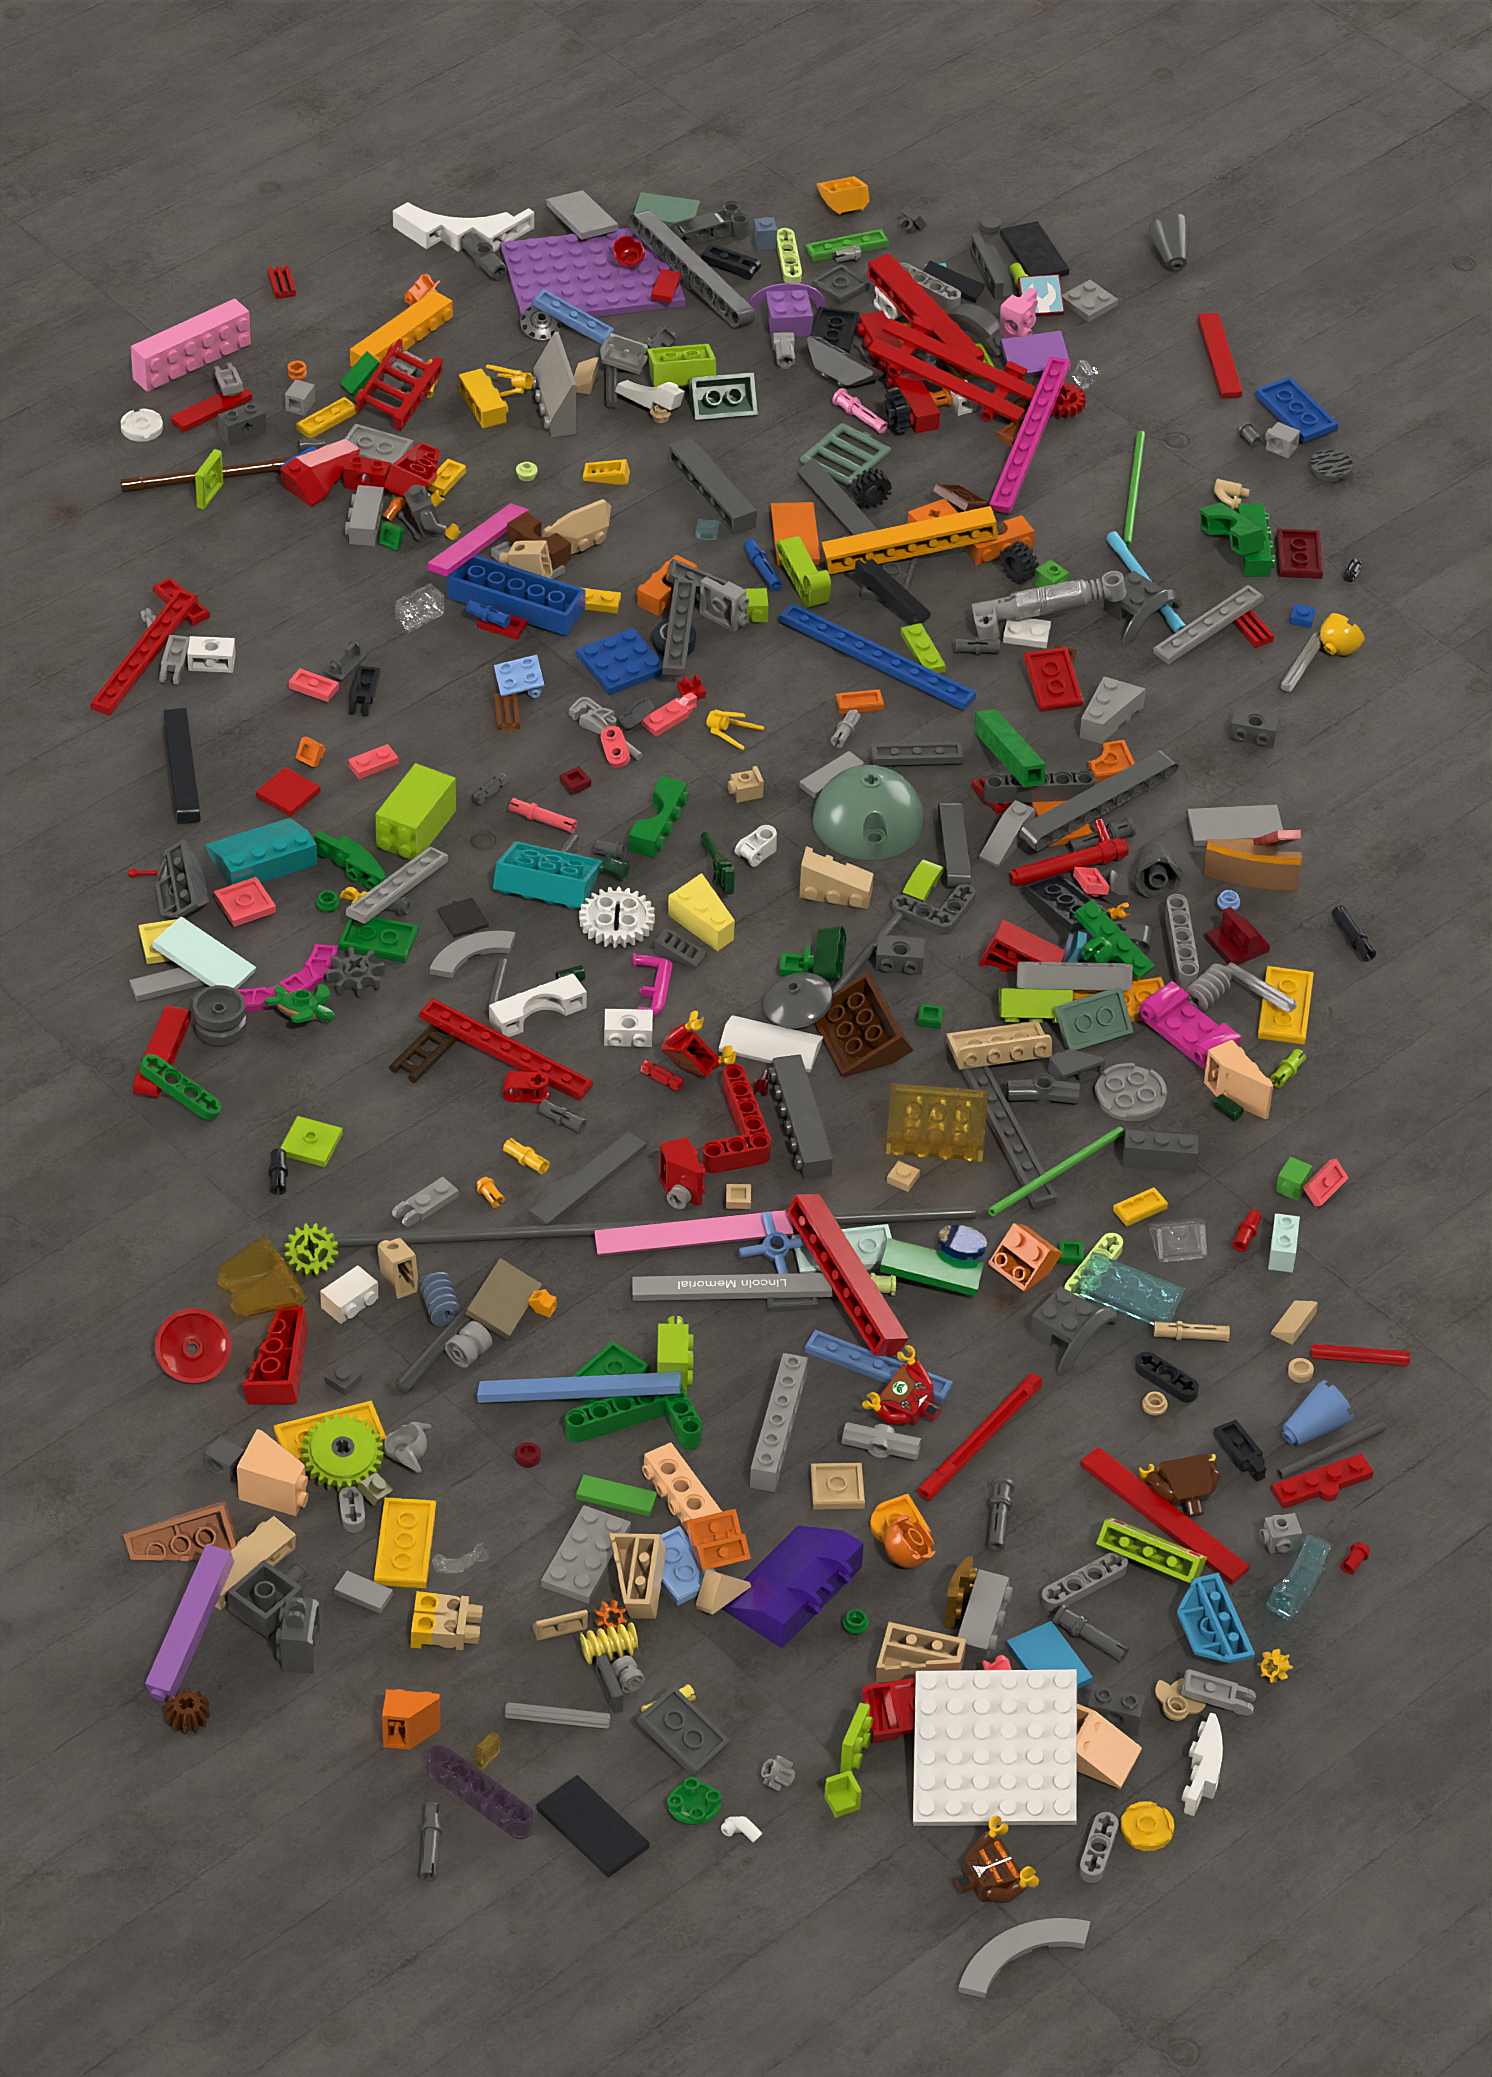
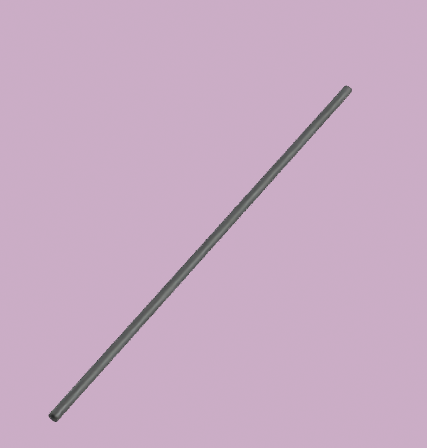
M975 1206L832 1212V1215L839 1225L972 1219L976 1217ZM698 1219L334 1235L333 1241L338 1242V1247L379 1245L384 1240L391 1241L397 1238H401L406 1244L594 1236L595 1230ZM304 1238L301 1239V1240L297 1243V1245H301V1243L303 1242Z

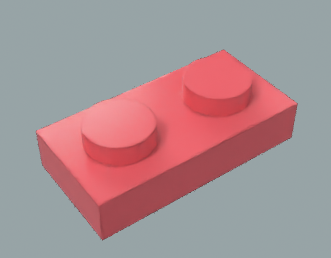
M299 668L290 679L289 688L329 702L339 690V682Z
M388 744L348 759V767L358 779L399 764V757Z
M1074 868L1073 876L1086 894L1094 897L1100 896V894L1108 895L1110 886L1097 868Z
M1337 1158L1331 1159L1303 1186V1189L1315 1207L1321 1206L1348 1179V1176Z

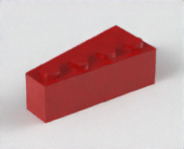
M304 1306L278 1307L267 1331L268 1336L259 1348L258 1358L256 1361H253L250 1367L251 1373L248 1379L245 1378L242 1385L247 1405L298 1403L309 1326Z

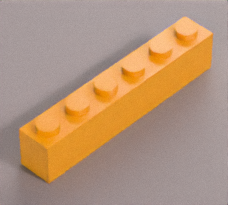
M432 291L350 349V366L353 367L366 351L382 363L387 356L389 347L392 344L394 345L398 339L403 340L402 352L408 350L412 345L422 340L453 317V301L436 291Z

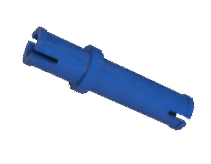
M748 539L744 542L743 548L750 556V562L758 568L771 591L779 590L783 582L768 562L766 553L759 548L755 539Z

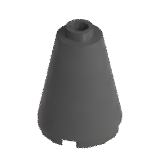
M1178 213L1163 214V218L1159 220L1155 218L1149 225V234L1167 268L1179 271L1187 264L1189 222L1185 219L1184 215Z
M1151 841L1144 846L1135 875L1138 890L1149 898L1150 896L1157 897V899L1169 897L1178 890L1181 882V871L1165 845L1159 841Z

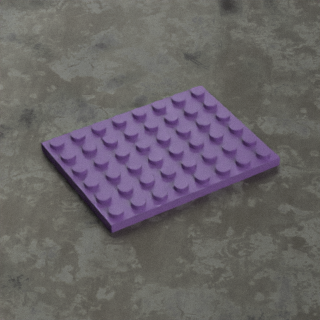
M630 227L583 240L576 234L500 243V251L504 264L507 266V274L520 316L525 309L532 306L533 300L542 289L549 291L592 317L685 306V297L680 282L671 303L651 299V293L661 269L674 270L650 249ZM630 235L635 241H641L645 250L644 260L637 267L625 268L616 262L613 254V245L620 237Z

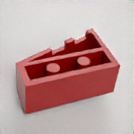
M1002 919L986 945L978 966L985 967L987 964L999 967L1001 972H1007V970L1017 972L1018 962H1061L1065 950Z

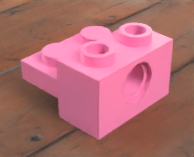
M1030 287L1020 298L1011 295L1001 305L1000 323L1002 327L999 331L1004 338L1032 335L1031 327L1036 322L1037 290Z

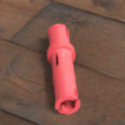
M516 798L511 800L513 805H509V812H514L527 817L530 821L536 820L571 834L575 831L573 829L577 825V820L540 808L536 803L529 804Z

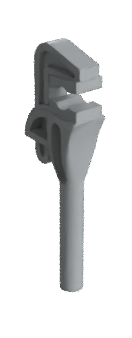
M581 697L569 708V716L574 721L579 719V725L584 729L601 735L605 728L616 726L614 711L602 708L591 698ZM626 741L629 754L637 761L640 760L643 754Z

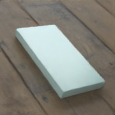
M183 917L175 921L152 944L154 949L210 987L225 985L237 989L256 970L254 965Z
M888 1224L842 1229L866 1270L880 1268L888 1238L892 1239ZM800 1234L791 1235V1239L801 1237ZM807 1246L793 1249L799 1273H823Z

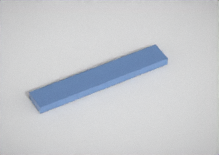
M818 1330L813 1332L804 1349V1352L886 1384L890 1383L901 1366L905 1364L887 1356H874L871 1350ZM927 1372L934 1385V1402L943 1404L952 1388L953 1381Z

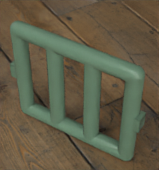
M841 423L800 457V461L806 464L815 455L819 454L854 472L847 477L818 462L832 479L850 486L853 484V479H858L856 475H862L863 470L868 472L869 468H873L891 452V448L873 439L871 434L867 432L862 433ZM845 433L878 450V452L873 456L838 438V436ZM831 443L866 462L859 466L825 447Z

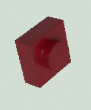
M580 767L560 774V782L572 795L591 787V779Z

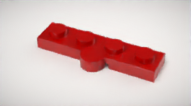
M1360 1453L1274 1483L1271 1486V1492L1283 1509L1316 1497H1320L1324 1501H1334L1338 1497L1339 1489L1373 1478L1374 1471L1363 1454Z

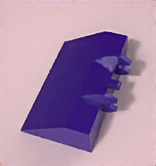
M798 1525L744 1579V1581L750 1582L751 1587L721 1609L780 1648H783L816 1614L822 1611L821 1608L845 1584L852 1581L851 1578L862 1568L864 1543L843 1530Z

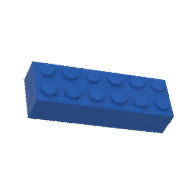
M478 555L469 559L447 577V598L468 604L470 600H474L486 606L491 605L500 612L527 620L528 624L565 636L569 634L585 611V589Z

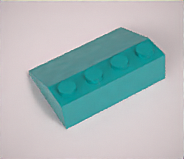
M290 817L205 845L206 851L228 886L253 877H257L260 883L317 865V844L308 830Z
M515 841L496 863L493 889L500 890L503 894L515 893L522 895L526 899L538 898L543 899L549 904L561 903L565 904L568 908L579 909L581 904H585V898L590 897L602 868L603 860Z

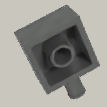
M263 1560L227 1591L229 1612L264 1637H270L277 1628L281 1627L282 1623L279 1622L280 1609L286 1606L287 1597L303 1598L302 1587L297 1583L308 1575L306 1568L301 1563L296 1562L294 1566L283 1574Z

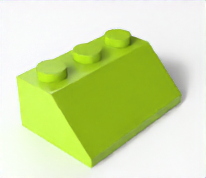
M709 344L647 349L650 377L654 387L672 382L677 384L678 387L684 388L689 387L688 380L690 378L716 376V358Z
M999 988L998 991L1000 1017H1005V1022H1019V1018H1029V1022L1038 1021L1043 1023V1018H1053L1052 1023H1058L1054 1006L1073 1001V990Z

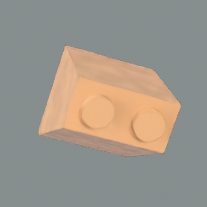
M257 1429L237 1466L239 1500L297 1516L301 1507L304 1508L309 1497V1494L306 1492L308 1477L305 1476V1465L266 1433Z

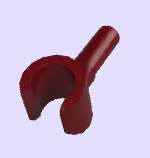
M768 1070L763 1071L760 1079L754 1080V1094L757 1092H764V1095L768 1094V1080H766L769 1074Z

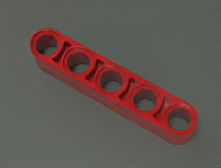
M166 1005L144 1056L148 1054L157 1055L173 1066L190 1024L191 1010ZM138 1070L134 1080L133 1093L159 1098L162 1089L144 1077L140 1070Z

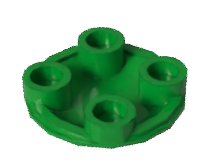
M689 1777L670 1793L667 1801L668 1809L674 1818L686 1824L699 1825L709 1822L717 1816L721 1809V1793L712 1786L699 1782L697 1778Z

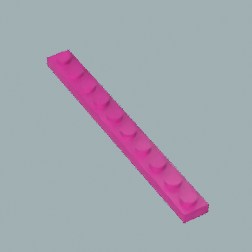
M1049 357L989 506H991L992 511L1011 513L1070 368V359Z

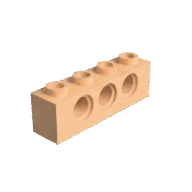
M672 1443L644 1454L642 1470L648 1480L651 1479L654 1483L658 1495L661 1498H665L671 1513L678 1516L686 1533V1520L722 1512Z

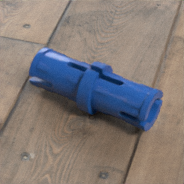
M470 600L466 606V613L475 615L486 623L491 622L507 628L511 621V615L496 610L494 606H486L474 600Z

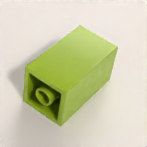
M415 763L375 814L376 847L410 860L425 851L456 812V778Z

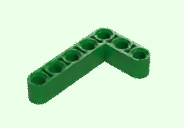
M681 1385L679 1394L610 1397L572 1409L565 1416V1436L569 1441L578 1443L665 1416L679 1444L685 1449L692 1450L701 1445L702 1421Z

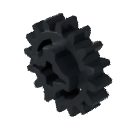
M890 388L886 390L884 415L889 425L894 428V432L897 434L907 432L910 426L908 421L911 420L910 405L906 400V396H903V393L901 394L900 388Z

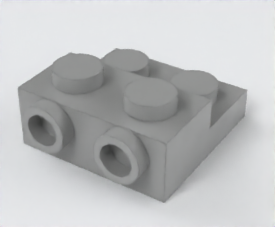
M708 577L703 578L700 584V614L732 632L737 631L741 626H745L749 619V615L745 613L749 604L746 590L730 581L723 586Z

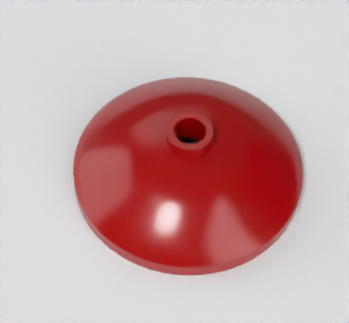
M196 1308L184 1309L169 1316L160 1326L155 1339V1354L161 1368L171 1378L187 1384L204 1383L215 1378L225 1368L231 1354V1338L224 1323L211 1312ZM191 1345L197 1348V1351L193 1354L187 1350Z

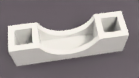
M570 974L489 1005V1022L496 1031L511 1037L523 1032L525 1019L536 1011L554 1010L566 1016L585 1009L587 991L575 975Z

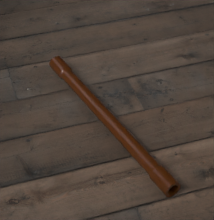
M292 457L223 467V478L270 471L278 472L280 471V465ZM198 470L121 479L122 491L196 481L195 474Z

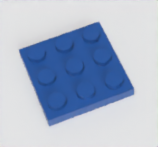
M634 628L576 649V657L608 695L664 675L662 674V660Z

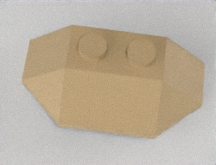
M602 499L574 510L557 520L552 527H546L543 530L542 537H549L558 533L571 543V554L584 551L596 544L599 545L606 539L611 505Z

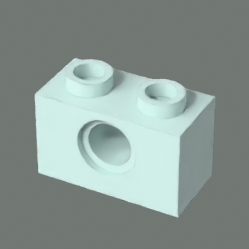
M1275 1213L1269 1270L1293 1273L1300 1217Z

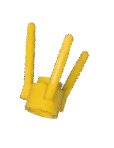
M486 365L487 369L507 373H498L497 376L511 379L512 386L516 387V389L501 392L500 397L523 394L524 389H531L533 386V376L531 373Z
M716 709L709 713L706 723L707 727L711 728V734L718 735L740 750H744V746L721 732L726 730L729 724L764 730L763 726L729 719V717L745 718L746 715L744 713L723 712Z

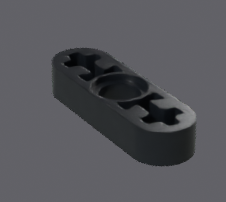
M1142 1352L1137 1355L1135 1370L1140 1376L1182 1402L1190 1403L1197 1399L1199 1384L1195 1379L1154 1353ZM1162 1374H1170L1173 1376V1379L1167 1381L1160 1376Z

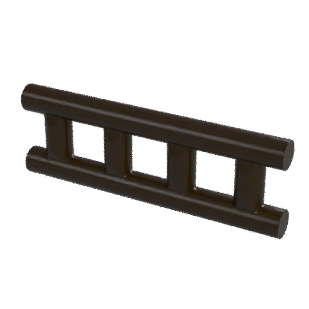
M431 1024L389 1066V1069L394 1073L400 1068L410 1072L409 1080L416 1083L459 1038L451 1034L446 1038L438 1034L439 1028ZM429 1039L439 1044L433 1052L422 1047ZM414 1054L425 1058L419 1066L408 1061Z

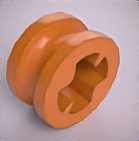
M292 361L288 364V377L290 379L302 380L306 377V364L304 362Z

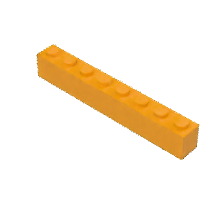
M991 506L821 543L824 561L830 575L855 569V562L858 559L865 564L872 558L878 564L998 539L995 516Z

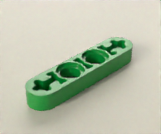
M154 1054L144 1056L139 1066V1070L144 1077L201 1118L212 1121L218 1117L222 1105L217 1098L159 1056ZM165 1077H172L177 1083L170 1084L165 1080ZM191 1091L196 1095V1097L189 1098L185 1095L184 1092Z

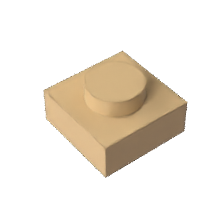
M898 1161L888 1174L887 1183L909 1192L919 1178L920 1170Z
M726 1184V1209H751V1184Z

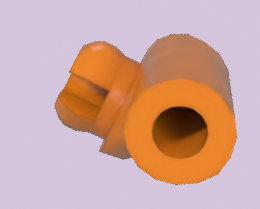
M402 497L393 498L382 517L391 522L398 512L406 508L405 499Z

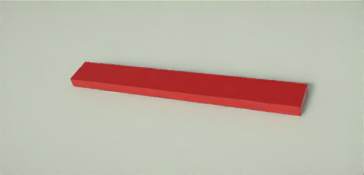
M180 589L176 591L90 703L92 710L109 716L112 715L167 643L169 635L174 634L196 605L198 595Z
M434 998L419 1012L420 1019L522 1072L545 1073L548 1076L549 1086L578 1101H581L593 1087V1081Z
M1097 1447L1081 1460L1080 1466L1178 1544L1206 1556L1205 1565L1215 1573H1219L1220 1577L1230 1585H1233L1249 1572L1250 1566L1100 1447Z

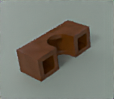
M527 511L507 523V540L512 544L516 541H547L553 571L571 560V543L558 533L549 537H541V521Z

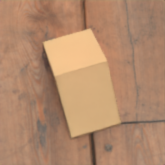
M706 1569L696 1601V1607L698 1610L714 1614L749 1589L751 1584L750 1582Z

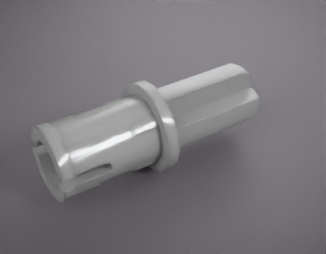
M849 710L843 721L838 723V729L830 739L833 746L839 740L837 748L843 747L848 736L854 733V727L860 719V714L857 710Z

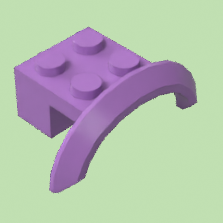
M782 283L763 288L755 293L747 302L755 312L758 304L766 298L769 311L768 327L771 338L772 333L794 332V337L811 336L813 314L809 297L814 301L816 308H819V306L826 307L825 299L817 289L800 283Z

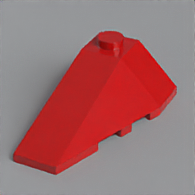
M422 441L391 465L383 487L396 496H404L405 492L412 485L429 487L437 479L436 473L440 450Z

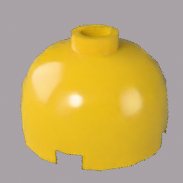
M1332 613L1321 626L1320 638L1327 653L1348 656L1357 651L1365 640L1363 632L1356 624L1353 626L1348 624L1347 621L1349 619L1345 616Z

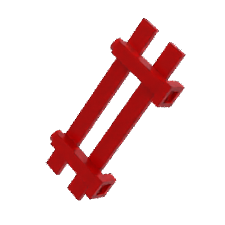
M915 317L912 321L911 328L891 318L883 327V332L904 341L900 349L878 339H875L868 348L869 353L890 362L887 368L889 375L893 377L900 376L905 369L983 406L981 417L985 421L993 420L998 413L1018 423L1025 409L1006 401L1011 393H1014L1032 401L1037 387L1024 382L1028 369L1011 361H1008L1005 365L1004 372L932 338L934 325L918 317ZM919 348L997 385V388L992 394L913 355Z

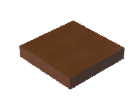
M936 484L933 490L965 511L989 507L990 502L960 484Z

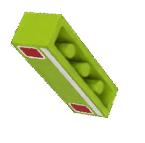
M1114 1518L1104 1521L1096 1543L1188 1583H1192L1194 1578L1200 1577L1207 1559L1206 1556Z

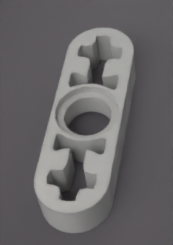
M1101 1812L1095 1817L1080 1862L1079 1875L1088 1883H1096L1103 1878L1117 1835L1119 1822L1117 1817L1110 1812ZM1104 1823L1110 1824L1107 1827L1106 1835L1101 1834ZM1095 1843H1102L1106 1846V1850L1098 1852L1091 1846ZM1092 1860L1096 1861V1869L1093 1872L1088 1871Z

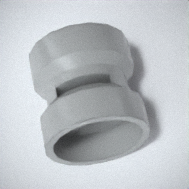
M632 1656L620 1657L611 1665L616 1679L619 1680V1686L624 1693H632L644 1684L645 1677L639 1669H636L637 1663Z

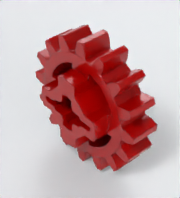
M1065 382L1057 397L1051 416L1058 414V418H1061V416L1069 418V414L1077 416V412L1082 413L1086 404V393H1082V388L1076 389V384L1070 386L1068 382Z

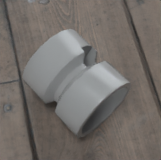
M470 1321L460 1330L459 1335L455 1334L445 1343V1350L449 1358L456 1365L467 1368L479 1355H482L492 1346V1338L483 1325Z

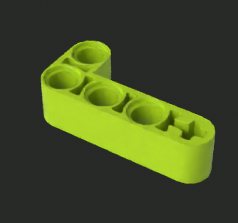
M795 536L777 541V554L805 607L809 608L828 603L831 591L830 575L827 570L817 571L801 538Z

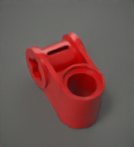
M510 1071L505 1076L502 1096L506 1101L512 1103L541 1104L544 1099L548 1100L550 1097L549 1090L547 1089L549 1083L548 1076L542 1072Z

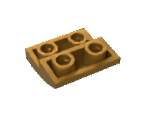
M968 1556L965 1558L951 1579L947 1593L944 1628L954 1629L955 1619H961L962 1609H967L968 1599H970L977 1573V1568L972 1567L973 1557Z

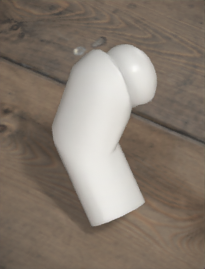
M744 1816L729 1817L721 1825V1831L724 1835L732 1836L733 1833L743 1832L753 1843L762 1835V1832Z

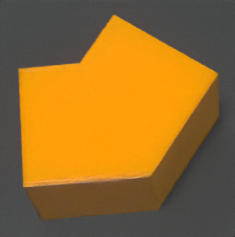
M546 1289L534 1291L527 1301L535 1313L548 1318L551 1317L557 1307V1297L550 1295Z

